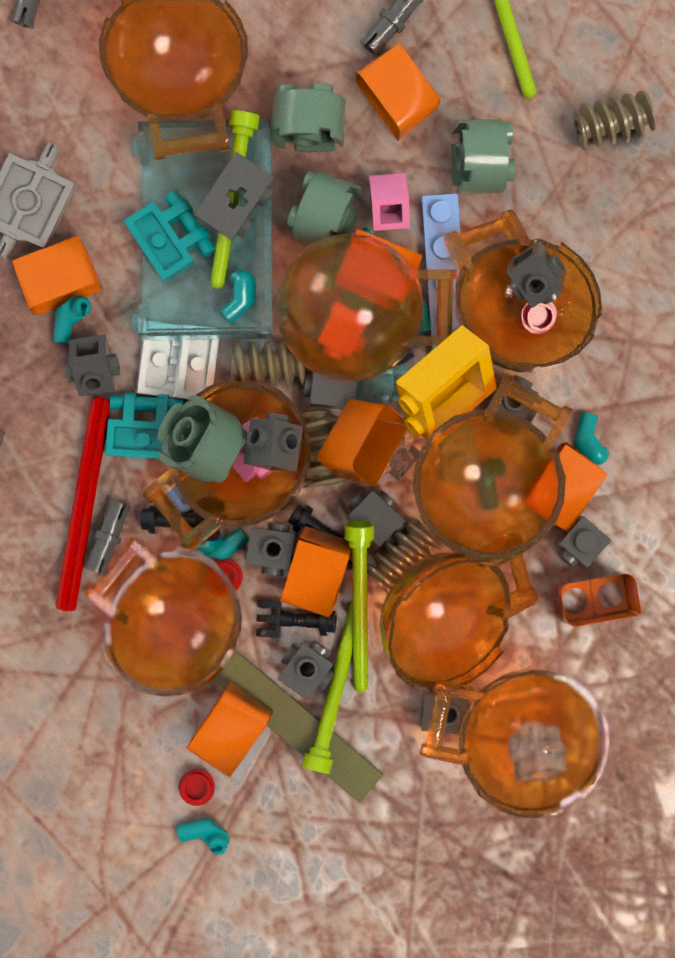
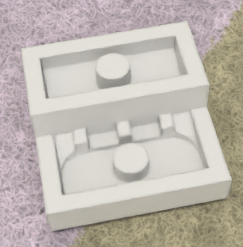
M145 321L135 392L150 396L169 394L170 398L190 400L187 397L196 395L211 402L220 331L187 325L176 326Z

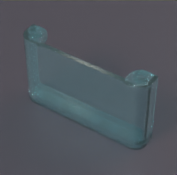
M270 119L259 120L258 131H254L253 138L248 140L246 158L272 176ZM229 120L138 122V134L132 135V152L134 157L139 156L142 165V208L154 201L160 211L164 212L170 208L164 199L165 196L171 191L176 190L183 200H188L193 208V216L201 227H206L211 235L209 240L216 249L218 231L201 221L194 214L231 159L234 135L231 134L232 127L229 126ZM240 189L238 205L244 207L247 204L244 200L245 192ZM272 196L264 207L256 205L249 216L255 221L242 239L236 235L233 242H231L225 283L220 289H215L210 284L215 252L211 256L204 258L198 248H193L188 253L194 260L195 265L164 284L142 251V304L139 305V311L132 312L133 334L138 333L141 341L273 339ZM180 221L170 225L179 239L188 234ZM237 269H244L255 278L256 301L249 310L230 325L220 314L219 310L233 299V283L230 282L232 273Z

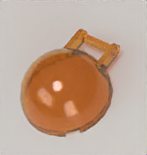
M120 0L121 6L113 13L110 19L106 17L99 38V58L107 81L118 98L133 111L148 119L155 162L165 160L164 156L206 149L219 148L220 152L228 151L229 142L222 106L233 96L240 85L248 57L247 34L242 20L227 0L224 1V4L219 0ZM212 114L216 133L162 141L158 121L165 123H187Z
M512 209L502 212L498 219L458 233L454 230L445 234L446 247L460 272L454 291L456 318L460 327L463 325L489 345L492 364L514 372H543L558 368L572 360L591 342L598 319L602 315L600 288L594 273L584 259L566 244L561 242L557 246L542 239L530 240ZM506 232L509 240L494 243L477 252L474 256H470L466 246ZM538 241L543 244L550 256L556 254L566 269L562 293L552 301L557 312L555 324L549 331L542 334L531 333L521 324L520 311L526 299L520 300L516 296L510 285L512 280L507 274L509 260Z
M354 233L331 235L309 245L286 269L277 295L276 312L278 327L289 351L310 371L330 380L345 382L370 380L393 369L409 354L413 346H438L452 334L453 280L457 279V270L413 269L411 264L394 247L374 237ZM419 280H438L437 336H418L424 309Z
M507 373L486 410L476 409L461 415H455L432 432L422 446L414 467L413 493L423 523L438 541L452 551L470 558L499 560L500 558L513 556L529 550L547 535L557 521L564 504L566 474H564L559 453L553 445L573 409L566 405L561 408L514 383V377ZM505 395L555 421L548 436L526 419L505 411H499L498 408Z
M230 379L208 386L196 394V396H200L234 414L239 419L241 426L256 416L258 419H266L267 413H277L289 416V423L303 426L297 471H273L261 480L258 476H255L245 483L234 467L231 466L228 477L223 482L217 483L214 481L201 482L176 469L170 468L144 490L142 496L148 503L155 504L182 539L180 545L186 552L198 547L222 525L242 527L272 518L283 511L299 494L307 479L311 463V440L306 423L299 410L279 389L256 380V383L237 382L235 379ZM175 485L184 501L197 514L205 518L194 529L190 527L166 496V493Z
M131 536L126 543L128 548L99 584L95 588L91 586L85 593L108 614V618L104 622L105 642H100L108 666L119 680L132 689L146 694L179 696L196 691L214 680L227 667L236 652L242 628V610L239 595L231 579L215 561L204 554L176 547V551L164 552L156 556ZM140 556L146 563L140 566L124 582L114 601H110L107 596Z
M510 536L478 554L454 551L436 553L414 563L395 580L383 604L379 626L383 651L397 676L412 688L415 685L427 687L431 693L455 690L471 683L484 674L504 653L499 646L508 631V619L531 607L538 601L536 589L530 585L523 556L526 547L522 537ZM509 561L516 585V590L511 593L504 573L499 568Z
M523 669L502 675L492 680L484 688L441 680L435 681L434 692L437 693L427 742L421 745L420 755L434 760L462 765L465 775L477 791L478 796L499 811L516 817L526 818L556 815L564 812L562 807L572 803L578 797L582 796L584 799L600 779L608 759L609 734L606 719L590 693L569 677L549 670ZM452 697L471 700L460 726L459 749L441 746Z

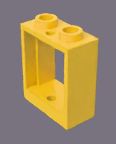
M463 325L396 381L400 397L398 403L403 409L406 418L404 425L412 435L417 438L422 436L433 445L497 389L489 345Z

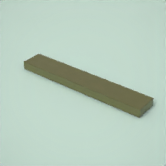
M215 634L192 663L224 690L232 682L273 710V714L267 726L303 756L305 753L308 754L310 747H314L320 720L218 634ZM333 732L328 749L331 752L330 759L333 760L330 775H325L361 803L381 779L383 773Z

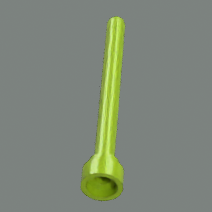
M494 0L522 94L525 98H533L537 90L509 0Z
M231 110L229 126L232 127L231 134L234 135L231 158L235 152L246 158L248 140L253 138L254 131H258L260 115L246 111ZM240 191L237 194L233 192L228 194V197L231 199L229 207L235 209L238 205ZM219 232L210 284L215 289H220L224 286L232 242Z
M354 520L346 522L344 527L345 540L348 541V546L352 548L354 689L358 693H364L368 689L367 548L371 546V541L374 540V523L365 520Z
M353 600L349 605L333 669L335 675L330 681L314 747H310L308 754H304L301 768L329 775L333 760L330 759L331 752L328 749L353 653Z

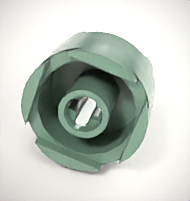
M326 83L312 84L311 89H298L296 86L288 84L276 86L272 99L271 143L285 149V142L295 144L296 151L299 152L335 150V143L342 147L344 145L345 99L341 95L333 93V86Z
M502 119L456 120L452 134H459L458 143L451 144L453 185L460 184L456 193L458 195L503 193L507 187V181H514L515 162L514 159H509L508 146L513 142L512 123L504 122Z
M309 171L302 184L301 191L304 195L300 205L292 207L287 225L293 227L292 235L295 241L337 256L339 253L336 246L344 247L355 224L358 211L354 210L353 203L354 199L361 201L362 187L321 171L317 173Z
M189 396L187 398L190 401L183 405L177 402L171 407L159 427L157 440L162 442V452L158 451L159 458L165 465L198 481L223 482L228 477L230 468L234 464L240 449L247 442V431L242 428L239 419L234 414L200 396Z

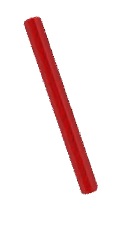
M92 397L89 407L55 604L56 609L72 612L75 611L77 606L110 414V400L103 397Z

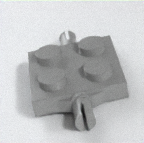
M46 143V147L38 162L24 160L9 153L0 171V232L3 234L0 241V257L5 260H9L16 241L30 243L41 249L47 248L76 190L77 185L74 182L59 176L52 169L61 149L51 143Z

